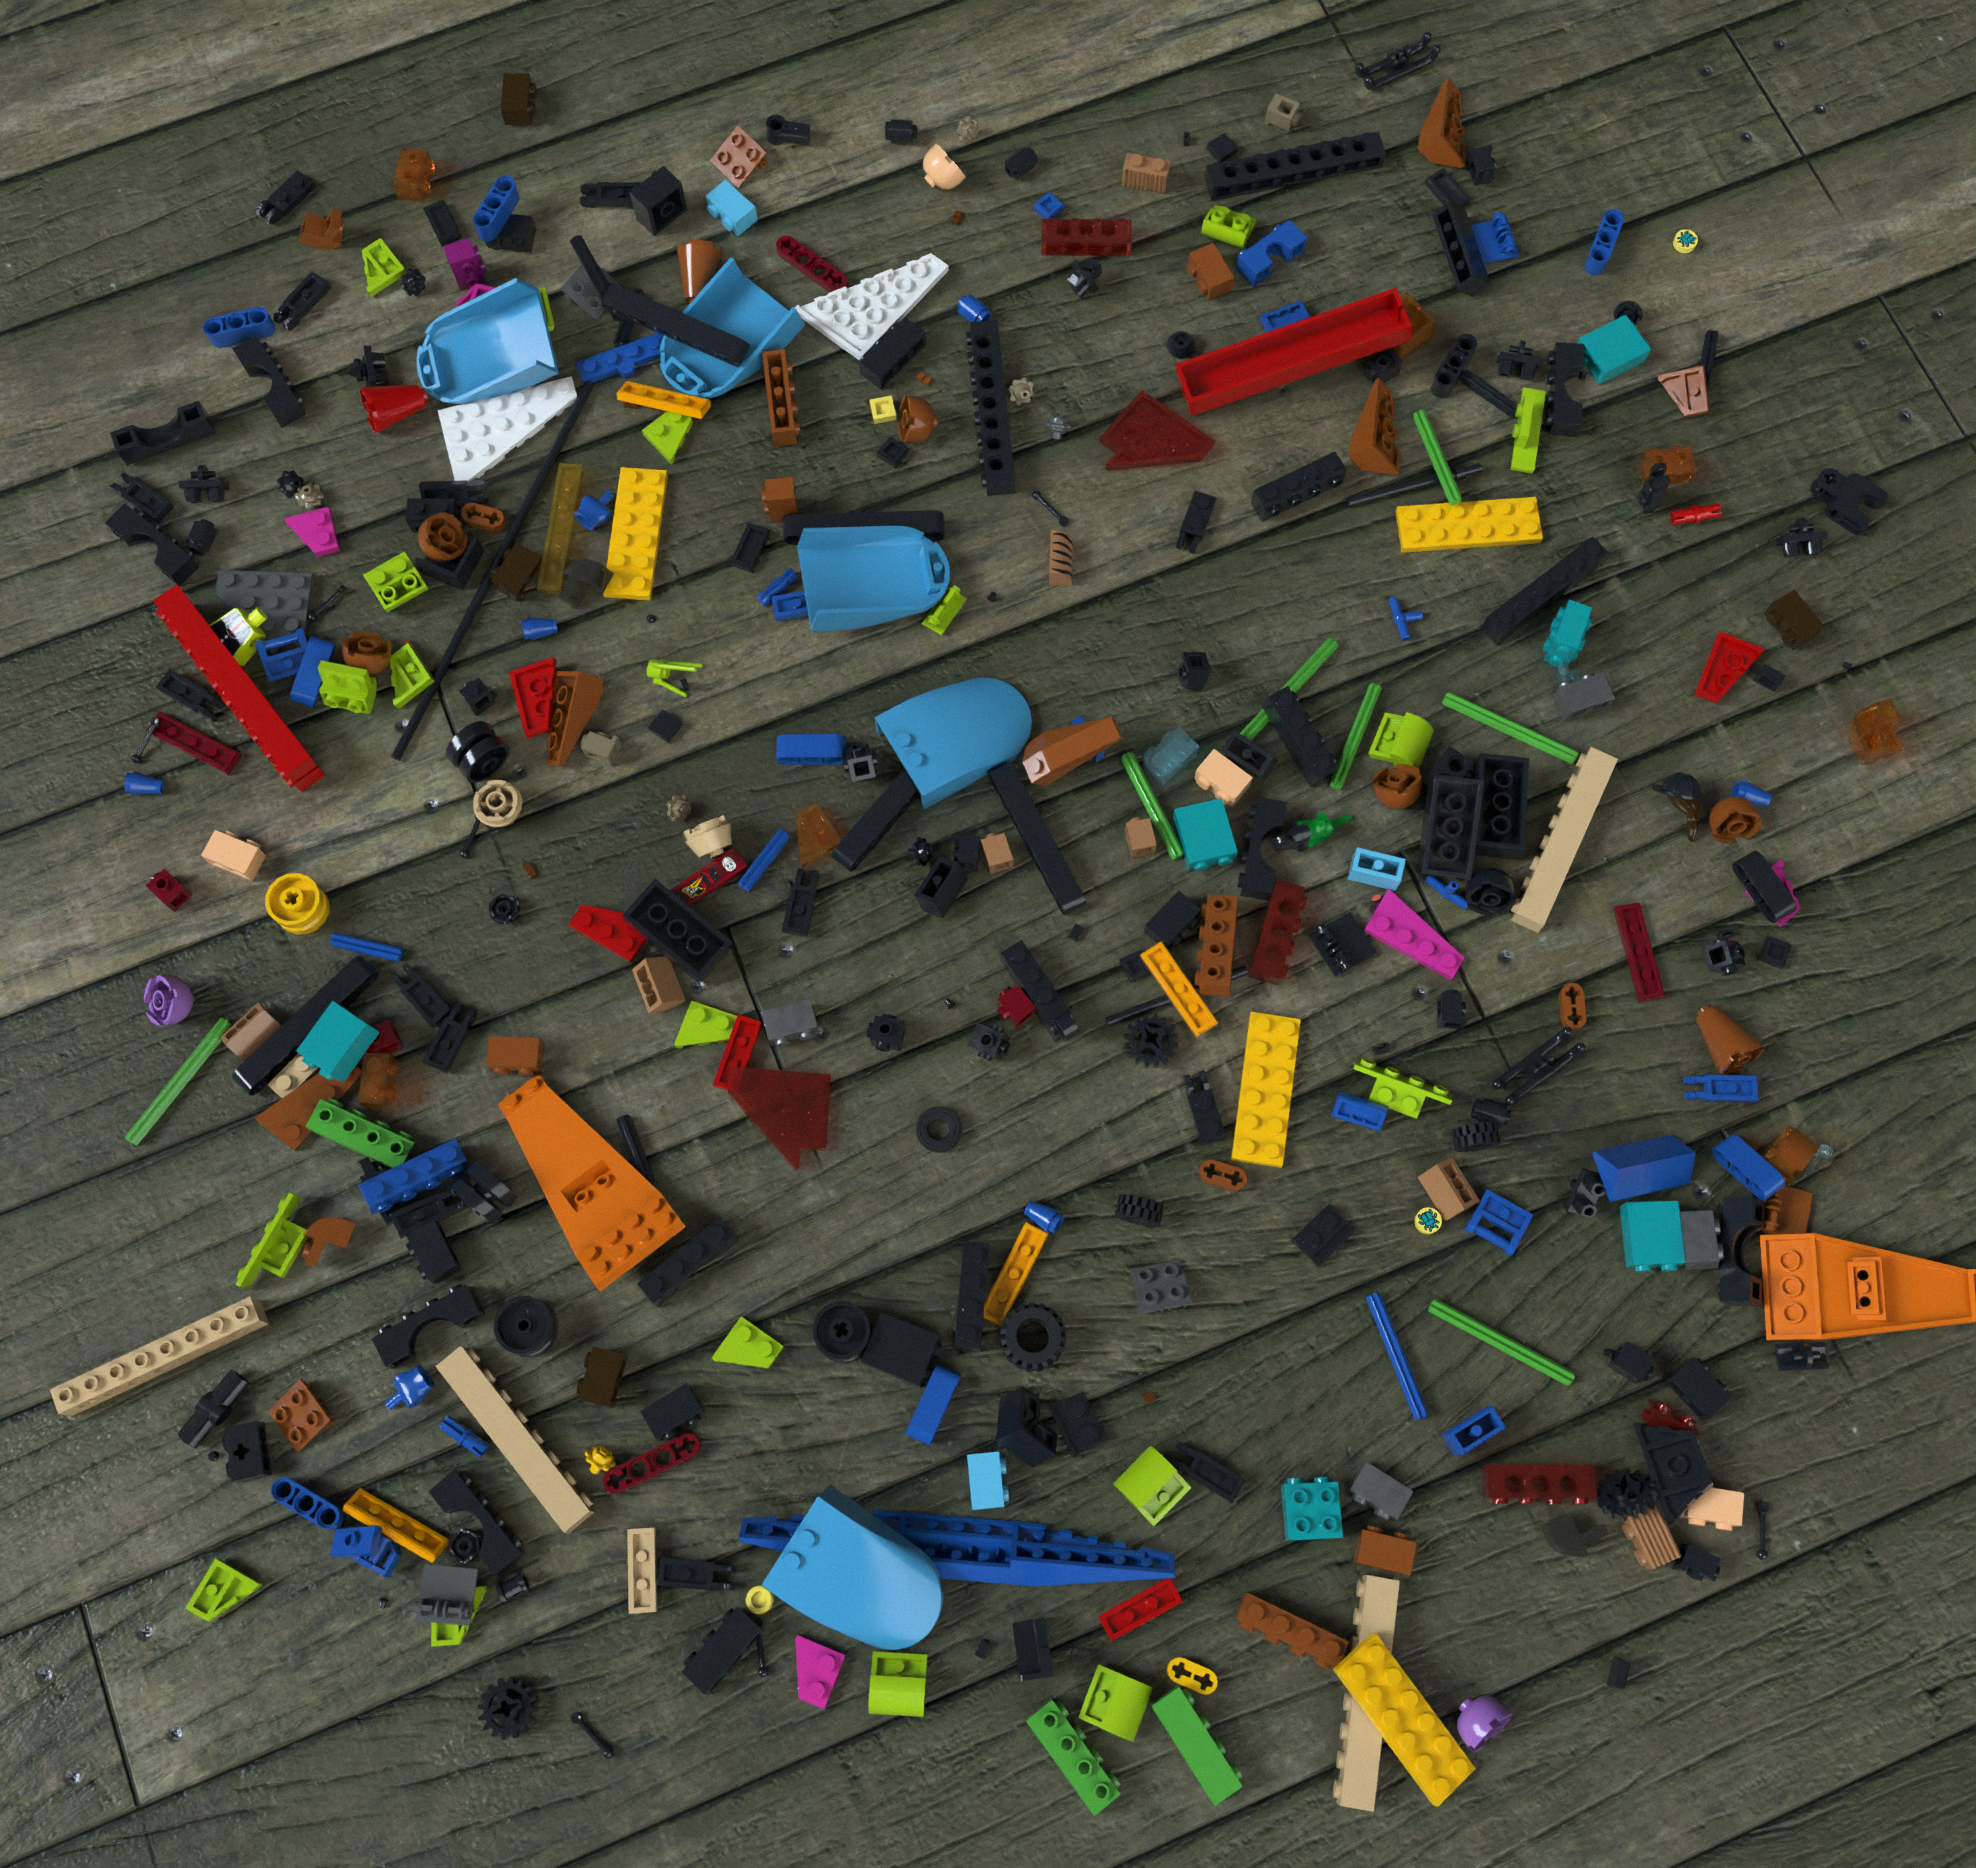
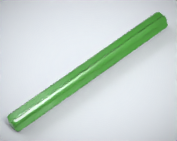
M1328 638L1281 689L1289 686L1290 690L1296 693L1338 647V643L1333 638ZM1262 709L1240 734L1252 741L1270 722L1265 711Z
M1447 692L1443 699V705L1570 764H1573L1579 752L1452 692Z
M224 1018L218 1020L125 1135L127 1141L133 1145H138L220 1044L222 1041L220 1037L233 1026L229 1021Z
M1434 1299L1430 1303L1428 1308L1430 1313L1569 1386L1573 1382L1575 1377L1573 1371L1438 1299Z

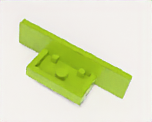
M1525 387L1522 389L1521 401L1518 403L1515 417L1518 418V421L1515 423L1512 437L1515 438L1510 470L1533 473L1535 470L1546 392L1543 390Z
M1362 1058V1060L1355 1059L1354 1070L1376 1077L1369 1096L1370 1101L1389 1106V1109L1416 1119L1426 1096L1451 1105L1452 1094L1441 1085H1434L1433 1087L1425 1084V1081L1417 1076H1410L1409 1078L1401 1075V1072L1395 1068L1386 1067L1385 1069L1376 1065V1062L1368 1058Z
M289 1192L287 1196L282 1198L278 1205L279 1211L274 1219L267 1223L262 1240L253 1247L251 1251L252 1257L248 1264L240 1269L237 1275V1286L249 1290L261 1268L285 1278L308 1238L303 1236L306 1229L289 1221L302 1197Z

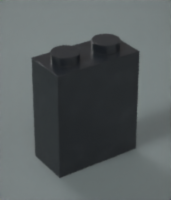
M880 1313L861 1363L921 1388L923 1382L928 1383L933 1370L929 1365L933 1357L938 1358L943 1344L939 1343L940 1336Z

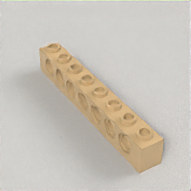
M253 1297L243 1299L50 1389L58 1414L66 1416L76 1415L268 1325L269 1322L261 1301Z

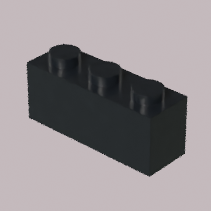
M904 317L900 322L892 326L890 332L885 337H881L877 341L875 347L869 353L866 352L861 357L859 362L861 375L882 390L926 346V332Z
M737 1607L735 1610L733 1608L729 1609L722 1617L721 1621L723 1624L717 1631L711 1630L702 1642L705 1645L698 1653L693 1651L683 1663L686 1667L681 1672L704 1695H710L765 1631L741 1607Z

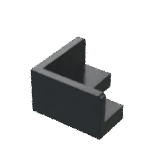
M473 538L471 543L467 541L464 553L453 560L440 562L426 556L425 560L416 558L415 564L421 574L463 590L481 559L484 550L479 540Z
M1022 1386L1000 1399L996 1442L1029 1466L1035 1467L1056 1456L1057 1433L1039 1421L1041 1399Z
M1045 1618L1014 1622L1012 1627L1020 1681L1054 1677Z

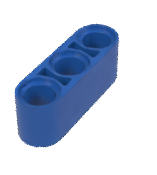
M501 176L495 181L473 216V224L479 238L483 241H492L497 237L519 202L520 196L515 181L510 176Z
M1617 209L1606 211L1598 227L1584 265L1586 272L1590 275H1600L1611 256L1624 221L1623 214Z
M254 307L210 318L205 321L203 330L213 346L223 348L243 343L256 335L259 339L271 336L276 326L265 308Z
M311 635L294 681L289 701L310 708L315 707L320 694L319 689L323 683L318 666L321 660L331 662L336 643Z
M840 734L780 735L776 741V762L783 765L843 764L842 758L846 757V737Z
M1732 1134L1712 1148V1154L1717 1162L1760 1200L1765 1201L1786 1185L1783 1176L1737 1135Z
M940 1364L936 1365L908 1426L907 1436L926 1445H931L962 1374Z
M282 1477L275 1480L272 1484L271 1495L277 1502L320 1528L336 1530L346 1523L347 1513L343 1512L342 1506L299 1480ZM289 1483L291 1485V1493L289 1496L284 1497L282 1493L283 1487ZM311 1496L314 1500L313 1507L309 1511H307L305 1509L304 1503L305 1500ZM334 1510L336 1519L332 1524H329L327 1522V1514L329 1511Z

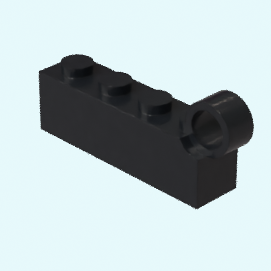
M1020 940L1001 952L1002 964L1016 985L1021 988L1035 1005L1036 1015L1054 1042L1060 1038L1068 1041L1079 1034L1080 1031L1071 1012L1024 942Z

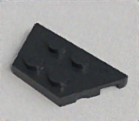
M1638 1422L1633 1423L1668 1524H1671L1713 1486L1694 1431L1672 1430L1669 1427L1663 1426L1656 1428L1644 1426Z

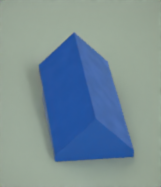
M1673 1135L1592 1152L1610 1202L1635 1198L1689 1184L1696 1154L1694 1150Z

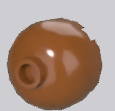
M917 396L903 397L899 413L902 414V421H898L900 440L907 443H918L926 440L930 436L932 429H935L937 426V415L933 413L932 406L925 399Z
M440 512L427 518L421 524L418 531V543L424 554L440 562L453 560L463 554L467 547L466 533L463 534L460 528L462 526L461 522L453 515L445 512Z
M367 631L354 632L352 637L348 639L347 636L344 637L342 654L347 666L366 669L369 676L382 672L389 665L392 655V644L388 639L387 642L382 640L381 635Z
M1398 764L1396 769L1388 770V767L1382 768L1373 776L1375 796L1382 805L1391 809L1403 810L1417 802L1422 793L1420 770L1405 764Z
M1733 796L1724 798L1712 808L1709 815L1710 830L1715 840L1721 843H1736L1734 838L1743 836L1746 840L1756 834L1762 826L1761 815L1753 802L1744 797Z

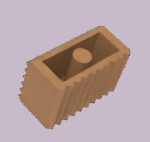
M1127 152L1123 166V187L1126 185L1127 187L1131 186V188H1140V190L1144 189L1145 191L1148 189L1149 192L1152 190L1153 192L1157 191V193L1161 192L1164 194L1169 178L1171 161Z
M1657 1504L1654 1509L1647 1508V1515L1639 1513L1636 1520L1632 1516H1628L1627 1521H1623L1624 1524L1622 1525L1625 1536L1628 1540H1632L1637 1549L1634 1551L1638 1563L1646 1569H1655L1682 1557Z

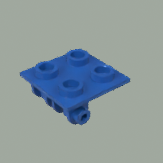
M1503 212L1495 213L1493 221L1471 225L1484 264L1520 256L1508 219Z

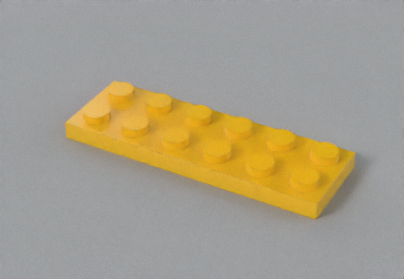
M625 467L620 469L603 587L604 597L651 600L668 479L667 470Z
M1536 497L1468 501L1451 506L1449 503L1397 506L1396 508L1401 553L1541 543L1543 540Z
M1250 1012L1231 1160L1278 1168L1283 1166L1301 1019Z
M1370 1633L1333 1669L1433 1806L1438 1807L1476 1769L1376 1633Z

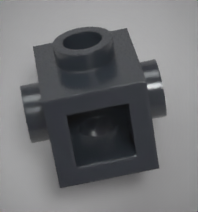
M854 744L850 748L845 749L846 757L842 758L845 772H850L852 782L876 777L874 766H878L875 752H870L869 744Z
M1721 938L1713 941L1712 945L1703 948L1710 972L1722 973L1723 976L1737 973V968L1746 965L1744 960L1745 951L1738 941Z
M890 1014L875 1016L874 1023L869 1022L867 1037L870 1038L871 1046H875L876 1050L882 1052H889L890 1049L901 1051L906 1029L905 1021L898 1020L896 1016Z
M977 1022L967 1046L978 1050L977 1056L992 1061L993 1057L1001 1060L1002 1056H1005L1009 1051V1040L1011 1037L1003 1034L1005 1029L991 1023L990 1027H987Z

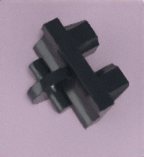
M1089 259L1081 268L1079 262L1075 260L1071 264L1074 271L1069 275L1067 281L1071 285L1073 292L1082 299L1089 290L1095 294L1099 289L1094 279L1101 275L1102 266L1098 260Z
M1520 340L1519 346L1510 345L1509 352L1501 351L1497 356L1496 363H1499L1498 375L1510 377L1513 366L1521 367L1519 378L1531 381L1536 370L1541 365L1542 358L1531 357L1533 349L1525 348L1526 341Z
M364 346L362 363L360 359H354V363L348 367L349 375L356 377L358 382H362L364 380L363 377H365L366 386H388L387 372H375L374 369L385 368L384 353L372 352L371 346Z
M199 465L197 472H191V478L198 480L179 481V488L184 490L185 499L188 503H202L201 491L208 492L209 502H223L224 490H229L228 482H223L221 479L209 480V478H216V472L208 471L206 465Z
M1799 517L1796 519L1795 525L1788 526V531L1795 532V534L1776 538V545H1782L1784 557L1800 555L1799 543H1805L1806 555L1822 553V540L1828 539L1827 532L1807 533V531L1814 530V524H1807L1804 517Z
M1582 1168L1578 1179L1571 1180L1570 1187L1573 1190L1565 1205V1209L1567 1212L1594 1218L1597 1212L1595 1204L1598 1198L1605 1194L1606 1190L1599 1172Z
M1825 1342L1775 1345L1779 1372L1829 1369L1825 1356Z

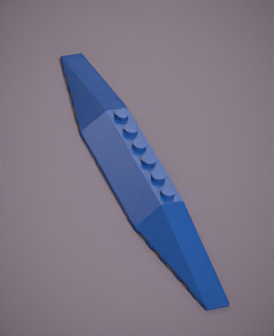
M884 1510L873 1511L875 1517L925 1552L935 1564L941 1579L1024 1586H1052L1174 1578L1175 1575L1174 1554L1142 1546H1140L1139 1550L1127 1547V1543L1114 1541V1544L1098 1541V1536L1079 1537L1073 1535V1531L1062 1528L1060 1532L1046 1529L1047 1525ZM791 1515V1519L778 1520V1516L743 1518L739 1541L783 1552L804 1519V1515Z

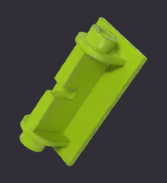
M955 585L952 588L947 587L943 597L933 606L923 620L922 625L942 636L967 600L966 597L960 595V588Z

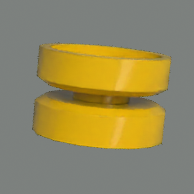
M290 873L277 878L270 885L265 895V906L268 914L287 932L296 935L309 934L318 930L325 923L329 915L330 902L326 893L310 877L300 873Z

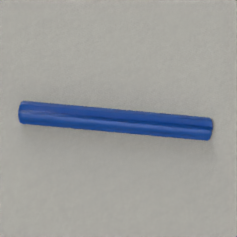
M1379 1292L1370 1294L1366 1297L1367 1303L1415 1420L1427 1417V1408Z

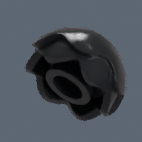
M1628 300L1617 305L1613 315L1615 320L1627 315L1629 320L1637 325L1642 320L1643 311L1637 302Z
M1177 331L1169 336L1166 347L1172 356L1182 359L1190 356L1195 349V341L1188 332Z
M498 895L489 904L490 917L499 924H508L515 921L520 913L518 900L514 896Z
M463 1528L454 1534L449 1540L450 1556L452 1559L466 1564L478 1558V1553L483 1544L479 1533L469 1528Z

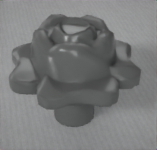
M1061 415L1051 416V420L1045 423L1053 431V439H1061L1062 432L1072 427V425L1068 424L1067 418Z

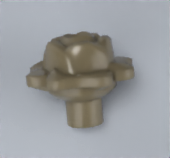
M966 116L964 120L961 119L959 121V126L956 130L957 135H959V141L969 145L972 140H977V135L980 131L977 119H971L969 116Z
M1025 377L1020 380L1014 379L1012 381L1013 385L1008 387L1010 392L1009 399L1015 401L1016 405L1029 403L1030 397L1035 395L1033 382L1028 381Z
M309 482L305 486L297 488L298 493L295 494V498L298 500L300 507L306 506L307 509H311L314 506L321 505L320 499L324 498V494L320 491L319 485L313 486Z
M675 794L672 796V800H669L667 803V816L671 817L673 822L678 820L684 821L687 815L691 813V800L687 798L686 794Z

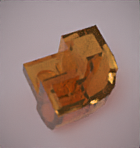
M1891 698L1866 706L1850 722L1847 732L1849 743L1861 765L1875 763L1880 758L1899 753L1904 749L1894 729V726L1901 721V718Z

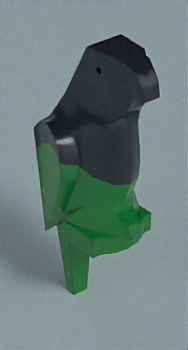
M1323 811L1318 813L1315 819L1298 821L1292 824L1287 834L1273 839L1270 843L1275 852L1287 849L1303 852L1333 836V830L1351 821L1353 818L1351 814L1329 821Z

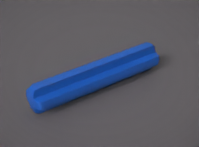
M779 829L740 879L738 884L743 890L749 892L788 842L790 836L785 830Z
M336 932L332 934L330 944L333 947L397 962L401 961L404 952L401 947Z

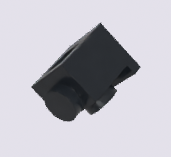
M1492 145L1471 149L1469 152L1466 166L1474 185L1488 184L1495 179L1496 161L1491 157Z
M1391 347L1366 360L1363 371L1366 378L1372 381L1373 384L1378 378L1385 383L1399 375L1403 362Z
M1183 652V663L1178 669L1181 685L1185 689H1203L1211 672L1206 653Z
M480 678L467 682L463 689L459 691L463 700L476 716L496 703ZM485 697L487 698V699H485L483 702H481L480 704H478L477 706H475V704H476L477 702H479L480 700H482V699L485 698Z
M955 834L953 861L961 865L965 874H970L972 871L978 872L980 836Z
M1445 990L1437 998V1028L1463 1029L1467 1024V1018H1462L1466 1014V1002L1462 1001V993H1459L1458 990Z
M1690 1543L1681 1544L1679 1552L1682 1557L1675 1560L1672 1569L1675 1571L1687 1570L1686 1575L1698 1581L1703 1579L1715 1581L1720 1573V1566L1718 1564L1721 1558Z

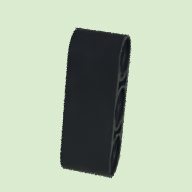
M1462 334L1454 343L1436 372L1431 386V392L1434 396L1446 398L1451 394L1461 374L1472 360L1477 347V340L1473 335Z
M1755 850L1733 862L1732 868L1735 875L1768 921L1775 923L1796 911L1794 899L1760 852Z

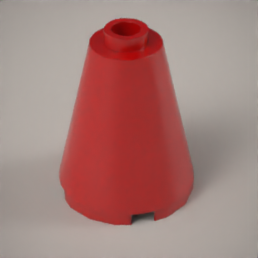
M418 384L365 386L359 390L363 408L367 411L369 416L367 419L374 433L382 432L425 408V402H428L425 389H420Z

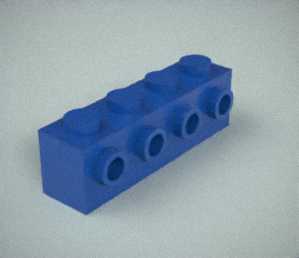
M455 1138L358 1185L371 1214L382 1213L400 1201L410 1200L417 1193L425 1189H432L448 1178H455L468 1169L467 1160Z

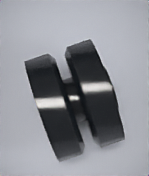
M478 721L464 727L454 736L446 748L445 756L456 768H459V771L468 782L477 783L489 778L501 768L509 756L510 748L501 737L496 736L495 731L487 722Z
M475 1160L467 1169V1173L477 1183L473 1186L465 1178H459L451 1186V1189L462 1198L461 1201L479 1216L482 1215L494 1225L503 1214L493 1201L497 1199L504 1206L510 1207L518 1196Z
M517 1296L507 1300L499 1308L494 1318L493 1331L497 1342L505 1350L523 1358L536 1357L545 1353L554 1344L558 1335V1321L555 1313L547 1304L531 1296ZM528 1322V1328L523 1331V1327H527L526 1323Z
M846 1301L833 1302L823 1307L816 1315L812 1327L813 1339L820 1352L829 1360L838 1363H849L862 1357L872 1335V1327L865 1312L856 1304ZM846 1329L848 1334L846 1336L842 1335L840 1338L838 1336L839 1330Z

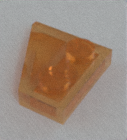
M817 802L796 814L800 865L804 868L834 850L841 842V839Z

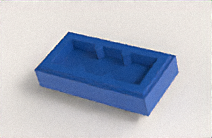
M1300 300L1261 315L1260 321L1267 333L1310 318L1311 316L1303 301Z
M1339 1091L1331 1116L1381 1131L1389 1106Z
M366 1526L336 1529L330 1556L334 1558L377 1555L382 1528Z

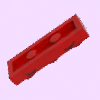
M737 1015L713 1082L714 1087L738 1094L762 1027L761 1021Z
M1166 1578L1098 1615V1618L1110 1641H1113L1183 1601L1171 1578Z

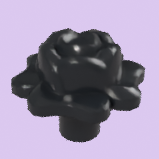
M408 268L406 273L400 276L401 281H403L400 287L406 291L408 296H419L420 292L426 288L424 284L426 278L421 275L419 269L412 270Z
M294 470L290 472L283 471L282 476L277 479V483L280 485L278 490L284 493L287 498H295V494L298 493L297 488L304 486L301 484L303 478L298 476Z
M917 837L916 842L912 844L913 848L908 849V857L915 858L918 866L926 867L927 862L933 857V847L930 843H927L926 838Z

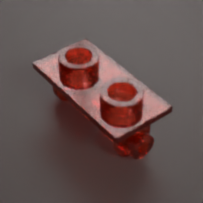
M1648 1399L1651 1409H1644L1640 1417L1644 1420L1645 1424L1656 1428L1658 1426L1665 1427L1667 1424L1672 1430L1694 1431V1434L1699 1436L1694 1420L1684 1414H1681L1679 1417L1671 1412L1672 1408L1660 1400L1654 1402Z

